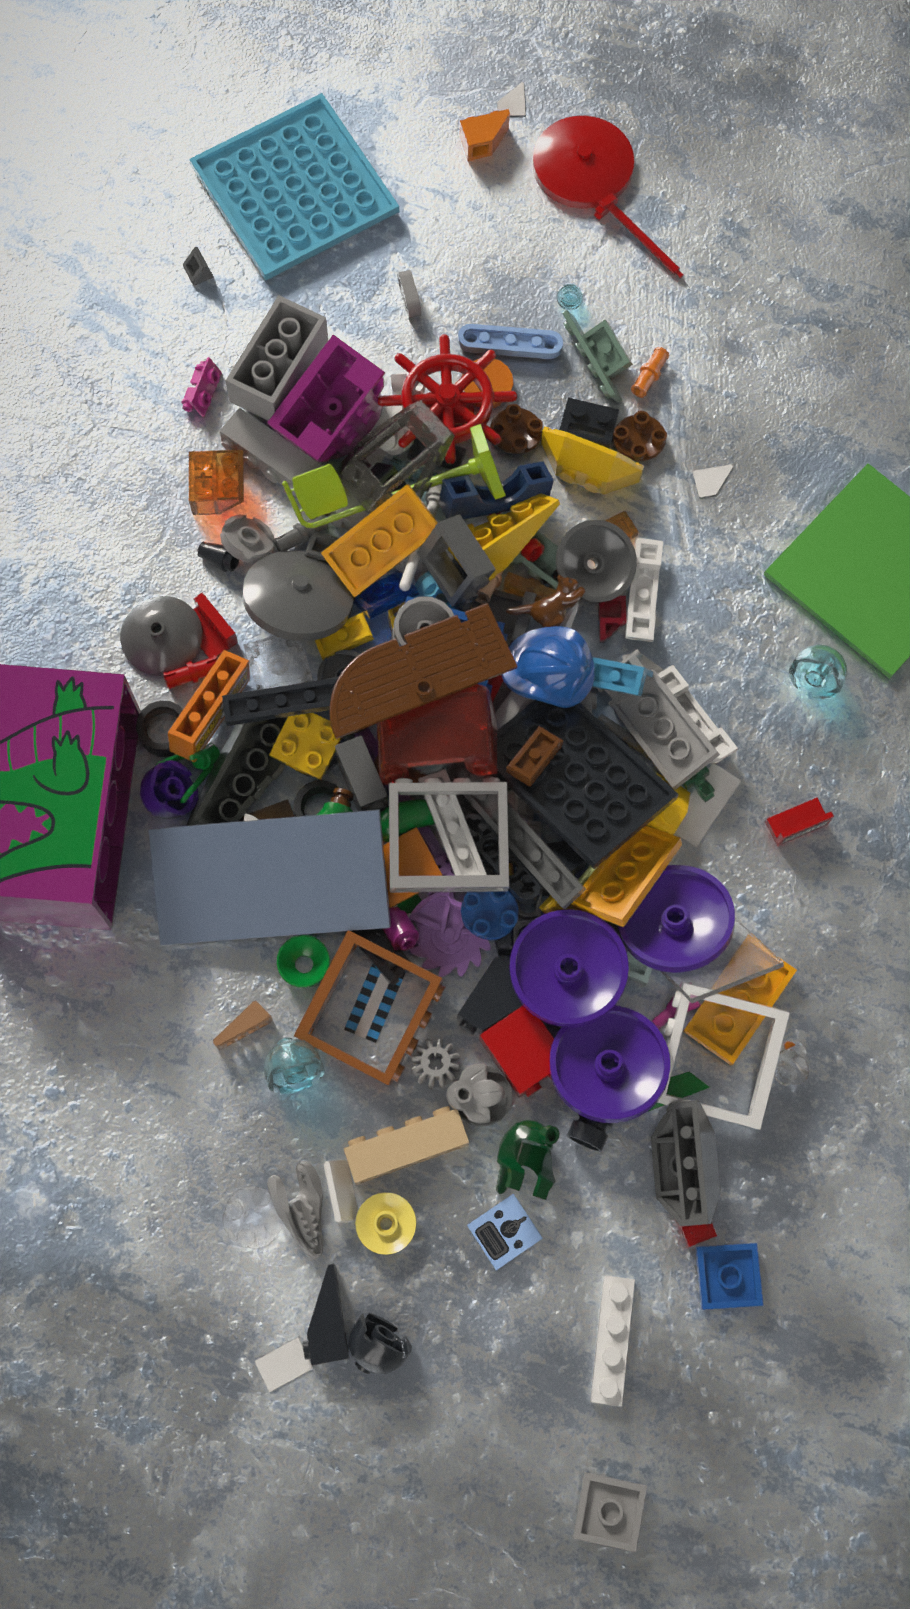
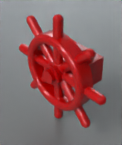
M442 334L439 337L440 354L428 357L417 365L402 353L395 355V362L408 372L402 387L401 395L379 396L377 403L382 407L402 406L403 415L411 428L398 440L399 447L406 448L419 435L430 442L444 444L445 461L448 464H453L456 461L455 444L471 439L470 428L481 424L485 438L492 444L498 445L501 442L500 435L487 425L492 414L493 403L514 402L517 400L518 395L515 391H493L490 379L484 369L496 358L494 350H488L475 363L464 356L450 354V338L448 335ZM441 371V385L428 375ZM451 371L464 374L455 384H452ZM474 381L480 392H465L463 390ZM419 383L430 391L426 394H414ZM474 403H482L479 412L475 415ZM414 405H420V415L415 410Z

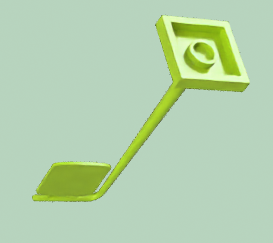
M481 424L470 428L474 458L468 460L467 464L410 485L415 493L440 485L443 479L480 474L495 500L506 496ZM331 464L295 476L292 478L293 489H290L287 481L282 482L298 521L306 528H316L380 506L399 491H394L317 522L308 523L303 519L301 512L304 511L309 519H314L348 505L343 484L336 470ZM293 491H295L297 499L302 507V509L300 510L292 494Z

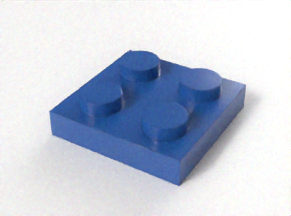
M757 1243L695 1247L701 1310L764 1306Z

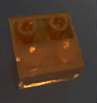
M243 450L189 451V504L192 515H217L244 502Z

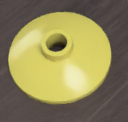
M389 1192L375 1194L369 1197L359 1208L355 1223L356 1232L362 1244L370 1251L382 1255L397 1253L411 1242L415 1234L416 1217L414 1210L403 1197ZM385 1218L390 1219L392 1222V1226L388 1230H384L380 1226L381 1221Z

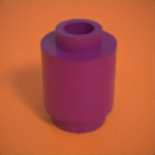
M392 907L389 909L391 927L382 928L395 950H409L416 944L419 933L405 911L399 907Z

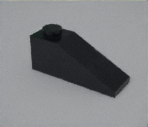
M335 1264L327 1266L307 1331L308 1340L302 1341L305 1360L311 1359V1365L350 1358Z

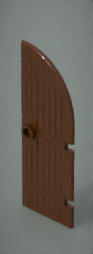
M488 603L465 611L468 621L461 623L458 615L403 635L407 643L406 645L399 646L395 638L374 646L354 658L340 674L331 695L330 722L335 739L517 669L518 666Z

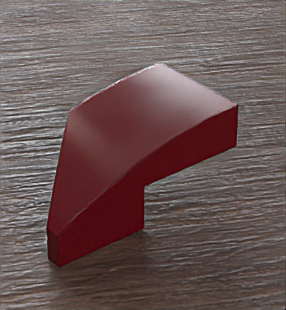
M620 595L610 601L598 603L599 643H604L626 624V596Z

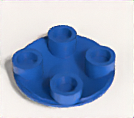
M509 890L500 892H467L462 900V921L473 935L481 939L496 940L506 936L512 931L518 920V904Z

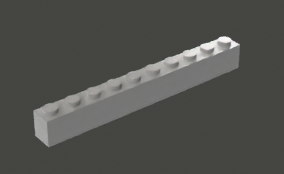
M240 407L219 430L221 444L229 453L240 455L249 467L253 469L257 467L273 483L278 482L282 485L283 481H287L290 489L294 488L293 477L323 466ZM339 477L347 496L348 505L327 513L325 516L330 517L372 499ZM293 491L294 498H297L295 491ZM379 506L331 523L337 528L343 527L349 531ZM446 551V553L452 560L453 564L455 565V558L452 556V554ZM409 556L395 566L398 571L404 573ZM421 558L414 575L416 582L419 577L429 571Z

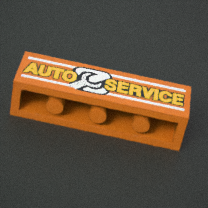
M226 650L222 652L168 731L170 752L190 760V755L206 747L225 718L222 696L242 693L250 681L249 660Z

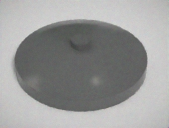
M282 551L261 558L248 570L242 591L245 610L259 627L275 636L294 641L318 640L337 632L349 619L354 596L328 562L307 557L303 551Z

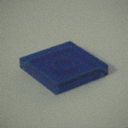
M396 571L376 581L360 595L354 597L353 603L369 619H372L406 602L407 596L414 598L420 594L413 583L408 591H402L399 584L403 575Z

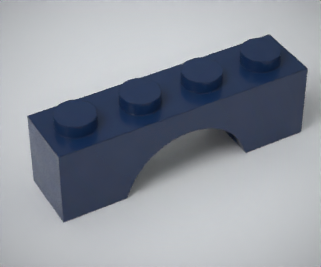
M544 461L519 465L511 476L501 482L506 496L496 500L487 486L475 485L469 475L443 479L438 503L446 519L459 514L464 520L511 511V506L540 493L550 496L554 479Z

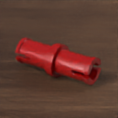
M214 655L211 658L196 663L190 661L184 667L167 673L164 672L163 677L168 690L191 681L193 684L199 682L198 679L207 676L218 660L217 656Z

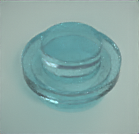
M574 284L563 286L557 293V302L565 310H575L582 304L583 294Z

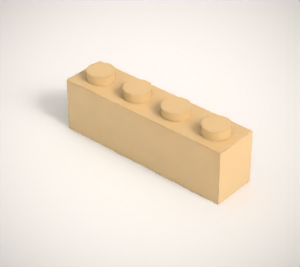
M450 1106L433 1111L434 1117L422 1120V1117L418 1116L405 1121L406 1126L397 1130L390 1126L376 1132L377 1137L366 1140L365 1136H361L348 1141L349 1146L343 1149L355 1185L469 1146V1140L458 1110H451Z

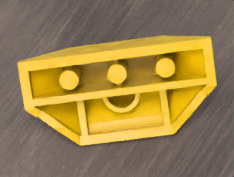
M544 426L541 445L554 474L559 476L561 480L567 483L574 482L584 486L586 490L592 493L599 492L604 495L640 482L644 465L635 463L632 459L619 452L571 433L557 429L552 430Z

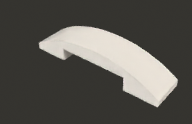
M636 538L637 567L629 589L625 639L653 642L655 611L663 541Z
M674 665L658 673L662 681L719 752L720 755L711 763L715 765L738 750L723 728L720 727L718 729L688 691V683Z

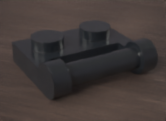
M568 398L559 430L610 449L619 409ZM574 428L582 431L604 435V438L583 434L575 431H570L568 429Z

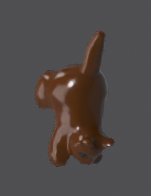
M558 575V585L554 593L533 604L507 608L506 613L515 616L529 613L536 622L541 624L542 628L560 626L565 618V610L573 608L586 591L583 587L578 588L579 584L576 579Z

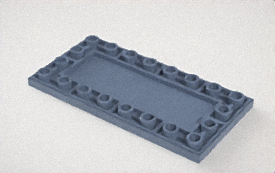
M380 810L148 830L160 945L391 927Z

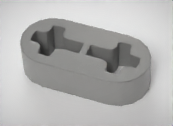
M411 270L397 272L399 289L407 317L421 316L420 301Z

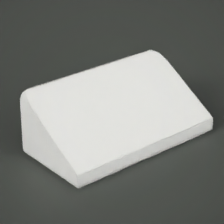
M346 1160L327 1161L324 1164L335 1221L338 1224L355 1221L358 1207L348 1162Z

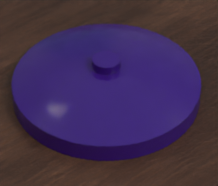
M668 865L624 927L618 925V931L625 948L642 964L663 972H688L708 965L727 948L734 933L735 909L732 898L725 886L710 873L692 866Z
M557 910L536 918L520 933L511 952L510 978L519 1001L535 1017L556 1026L577 1027L601 1019L619 1002L628 979V956L619 935L608 923L599 917L580 910Z
M616 1005L604 1017L587 1025L561 1027L551 1047L550 1074L558 1095L573 1111L593 1121L620 1123L643 1115L659 1101L669 1079L670 1054L662 1033L647 1017L626 1007Z

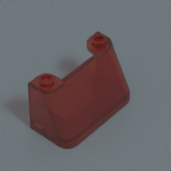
M476 684L377 723L379 775L383 785L395 783L397 779H407L408 767L465 762L467 770L477 776L497 774V720L491 693L483 685Z

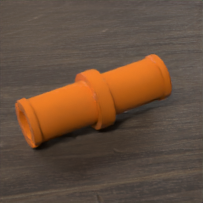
M662 347L655 348L648 362L644 363L640 368V375L631 387V391L635 396L639 398L646 397L653 382L657 381L661 376L660 371L670 356L666 349Z

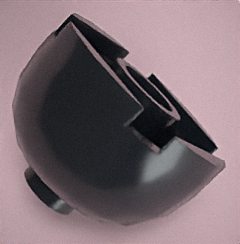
M364 1313L360 1315L350 1332L348 1346L352 1357L356 1361L355 1365L360 1371L366 1374L371 1372L374 1374H388L398 1369L411 1353L412 1346L406 1336L401 1340L393 1333L398 1329L396 1326L372 1313H369L366 1318H364Z

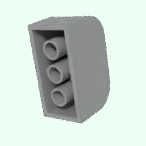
M278 295L225 380L229 401L269 421L328 342L326 317Z

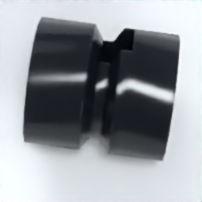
M577 1113L579 1119L573 1120L566 1136L586 1148L602 1152L608 1138L606 1130L612 1129L614 1123L593 1121Z

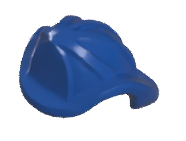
M562 626L539 628L519 636L508 646L518 667L502 674L501 677L507 687L517 695L567 708L580 703L590 692L595 676L593 657L586 641L574 629Z

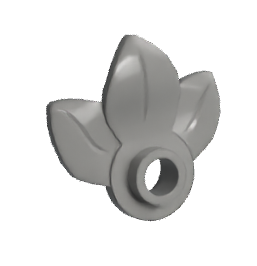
M479 1063L465 1068L461 1073L460 1079L448 1087L446 1096L451 1107L463 1111L471 1122L482 1124L490 1122L491 1116L488 1107L499 1103L503 1099L505 1091L495 1081L487 1080V1065ZM459 1090L465 1091L467 1095L465 1100L459 1098Z

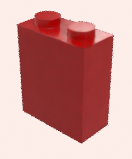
M524 1006L480 1034L479 1041L507 1079L518 1098L524 1094L529 1098L542 1089L541 1082L549 1077L551 1079L550 1052L554 1038L543 1022L531 1014Z

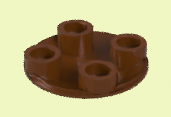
M510 404L506 409L495 415L491 421L490 428L501 437V442L496 445L499 449L510 454H524L536 448L540 443L543 422L529 410L523 409L517 404Z
M638 411L634 415L622 419L617 424L613 433L614 445L618 452L634 461H647L655 458L663 451L667 440V432L662 424L649 416L646 411Z

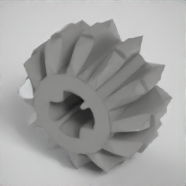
M438 1038L437 1047H433L432 1041L427 1039V1050L417 1045L416 1051L421 1056H411V1062L420 1064L411 1069L412 1074L422 1072L418 1078V1083L422 1084L428 1078L429 1089H433L434 1080H438L439 1086L445 1088L444 1077L454 1082L456 1077L450 1071H460V1065L451 1063L460 1058L459 1053L449 1055L453 1049V1044L449 1043L443 1049L442 1038ZM433 1057L434 1060H436V1057L442 1059V1068L437 1070V1067H435V1070L430 1069L429 1059Z

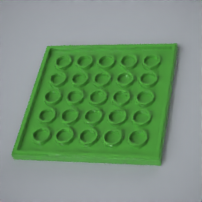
M867 463L765 570L763 575L890 679L910 657V496Z

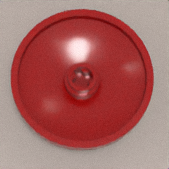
M571 116L553 123L543 131L534 147L532 168L538 185L554 201L578 209L597 208L599 206L598 202L609 194L613 193L618 198L626 190L633 174L634 153L628 138L612 123L593 116Z

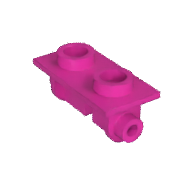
M207 357L206 362L200 361L199 364H196L190 383L196 387H188L181 401L183 410L192 412L193 409H196L202 417L206 415L222 374L210 357Z

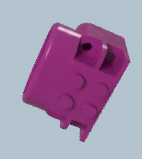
M333 334L267 423L277 434L317 462L342 458L359 446L380 419L383 407L379 406L377 401L378 397L382 396L381 392L385 382L383 375L385 372Z

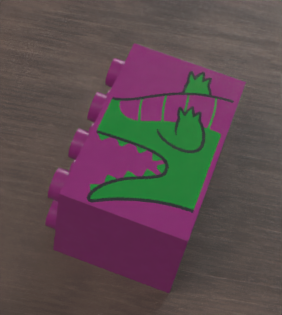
M0 664V921L112 930L138 745L136 720L141 712L124 674Z

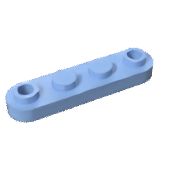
M467 324L458 333L460 348L470 353L485 354L488 350H494L496 355L554 359L561 354L563 348L561 335L552 330ZM473 339L475 340V342L472 343L468 342L467 340ZM546 346H552L553 349H547Z

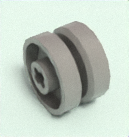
M417 597L409 600L399 609L396 615L392 639L396 638L399 646L406 645L407 643L403 635L454 616L453 611L443 601L433 597Z

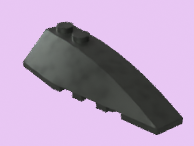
M288 717L234 726L208 776L186 826L236 822L244 816L245 811L255 800L261 797L270 783L278 778L286 765L270 757L269 754Z

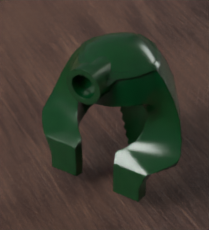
M523 1120L516 1122L504 1134L497 1155V1163L500 1164L496 1185L498 1194H503L507 1187L520 1191L525 1176V1170L521 1166H526L538 1176L532 1196L544 1200L547 1199L550 1189L556 1182L552 1169L551 1150L553 1149V1144L559 1139L560 1133L557 1127L552 1125L545 1127L534 1120Z

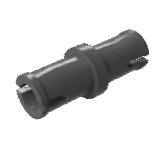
M324 516L309 519L306 522L314 523L324 519ZM297 523L293 525L292 530L274 538L273 542L279 552L287 551L300 543L304 545L309 542L313 531L321 532L328 529V524L316 528H306Z

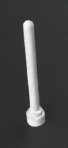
M442 485L427 489L425 495L427 509L434 518L437 510L441 508L438 502ZM421 547L409 556L399 584L402 591H408L411 587L420 561V556L417 552Z

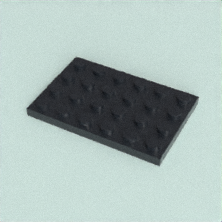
M535 700L475 747L474 754L503 782H507V786L593 869L598 867L678 798V793L581 703L572 707L562 708ZM540 726L563 740V746L531 787L508 774L506 767Z

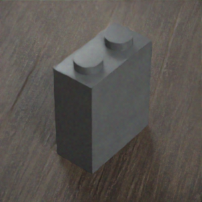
M362 735L336 745L338 766L348 790L354 794L353 801L357 811L380 810L381 812L385 807L389 806L387 793Z

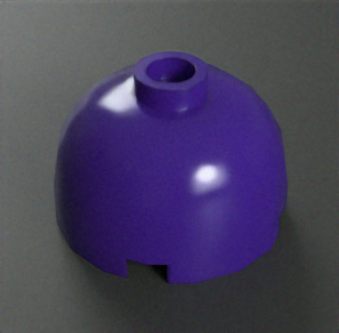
M169 760L159 763L147 771L140 784L141 801L147 811L163 819L181 817L191 811L198 801V788L185 803L180 801L193 784L190 778L192 775L190 770L179 762Z

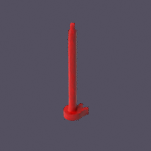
M613 193L598 202L599 206L595 208L596 213L594 216L599 221L608 213H611L673 275L676 274L680 279L684 276L680 268L616 206L619 199Z

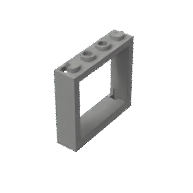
M430 778L425 779L424 783H413L411 779H397L395 783H389L390 893L508 891L507 782H500L499 778H485L483 782H471V779L457 778L453 780L454 783H442L441 779ZM498 794L499 875L399 876L398 795Z

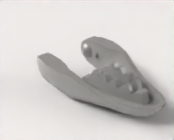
M301 1161L296 1165L300 1191L295 1199L288 1202L284 1184L278 1175L269 1177L267 1186L278 1216L298 1246L308 1257L317 1259L323 1252L321 1229L322 1186L315 1168L310 1163Z

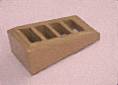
M253 1001L213 1039V1044L220 1051L270 1024L273 1019L257 1001Z

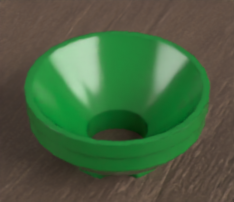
M298 935L288 939L281 946L276 964L278 972L285 982L297 988H309L323 980L330 966V957L326 946L319 939L310 935ZM301 957H308L313 961V967L307 973H301L296 969V962Z

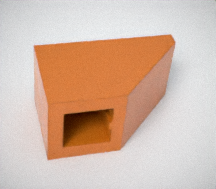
M509 109L493 111L489 114L476 117L471 116L460 120L459 137L467 161L493 155L509 130Z

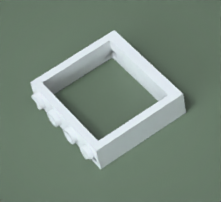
M683 984L681 990L676 989L672 1006L676 1007L674 1019H668L665 1029V1035L669 1036L667 1046L671 1062L670 1074L665 1091L658 1103L669 1105L671 1103L690 1101L666 1093L691 997L772 1018L748 1116L701 1103L707 1116L760 1130L790 1013Z

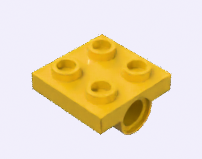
M315 713L288 716L269 755L303 774L322 781L336 752L335 746L340 744L343 737L335 739L331 722Z

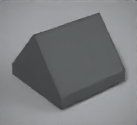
M194 247L182 265L191 283L197 285L214 278L199 248Z

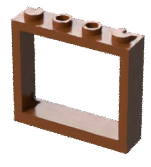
M348 930L294 1037L386 1085H391L393 1081L398 1083L405 1070L402 1062L406 1054L410 1056L413 1054L419 1042L415 1037L420 1027L423 1029L427 1027L433 1014L429 1012L433 1001L437 1003L440 1001L446 988L442 985L444 979ZM357 946L430 982L385 1073L312 1035Z

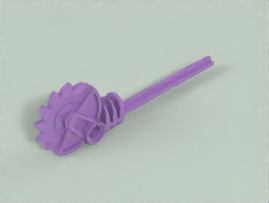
M367 727L365 730L353 735L355 738L362 735L374 763L381 747ZM387 782L386 785L383 783L389 793V783ZM398 795V803L412 800L410 795ZM430 827L418 828L442 875L455 876L446 852L442 849ZM428 892V897L414 908L409 917L412 923L416 924L419 938L416 941L419 946L413 947L410 952L414 956L426 958L421 966L423 969L430 970L440 967L439 977L447 976L455 968H457L458 975L462 977L466 973L470 961L476 967H480V949L485 951L491 950L488 940L473 935L465 927L461 918L462 902L454 899L457 892Z

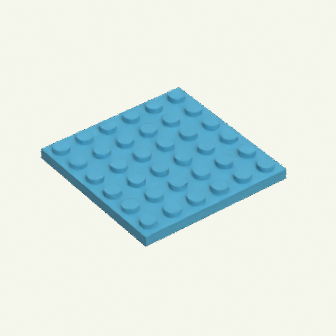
M323 93L189 159L190 166L265 281L400 212L398 203Z

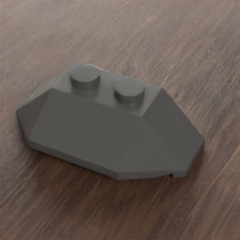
M699 1100L671 1103L651 1136L656 1199L676 1219L680 1226L711 1224L721 1195L715 1132Z

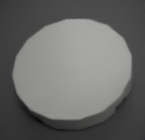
M247 515L231 516L225 521L220 533L221 543L227 552L239 560L256 563L261 558L271 554L274 548V534L265 523L255 517L253 519L246 518Z

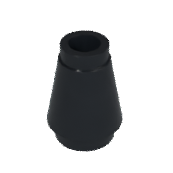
M203 541L198 547V557L223 572H232L239 564V559L227 552L223 544Z

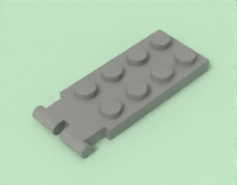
M637 649L620 663L644 667L641 663L644 656ZM653 668L650 669L653 671V677L645 678L642 696L597 688L600 692L606 690L613 700L609 702V705L673 789L676 790L720 755Z

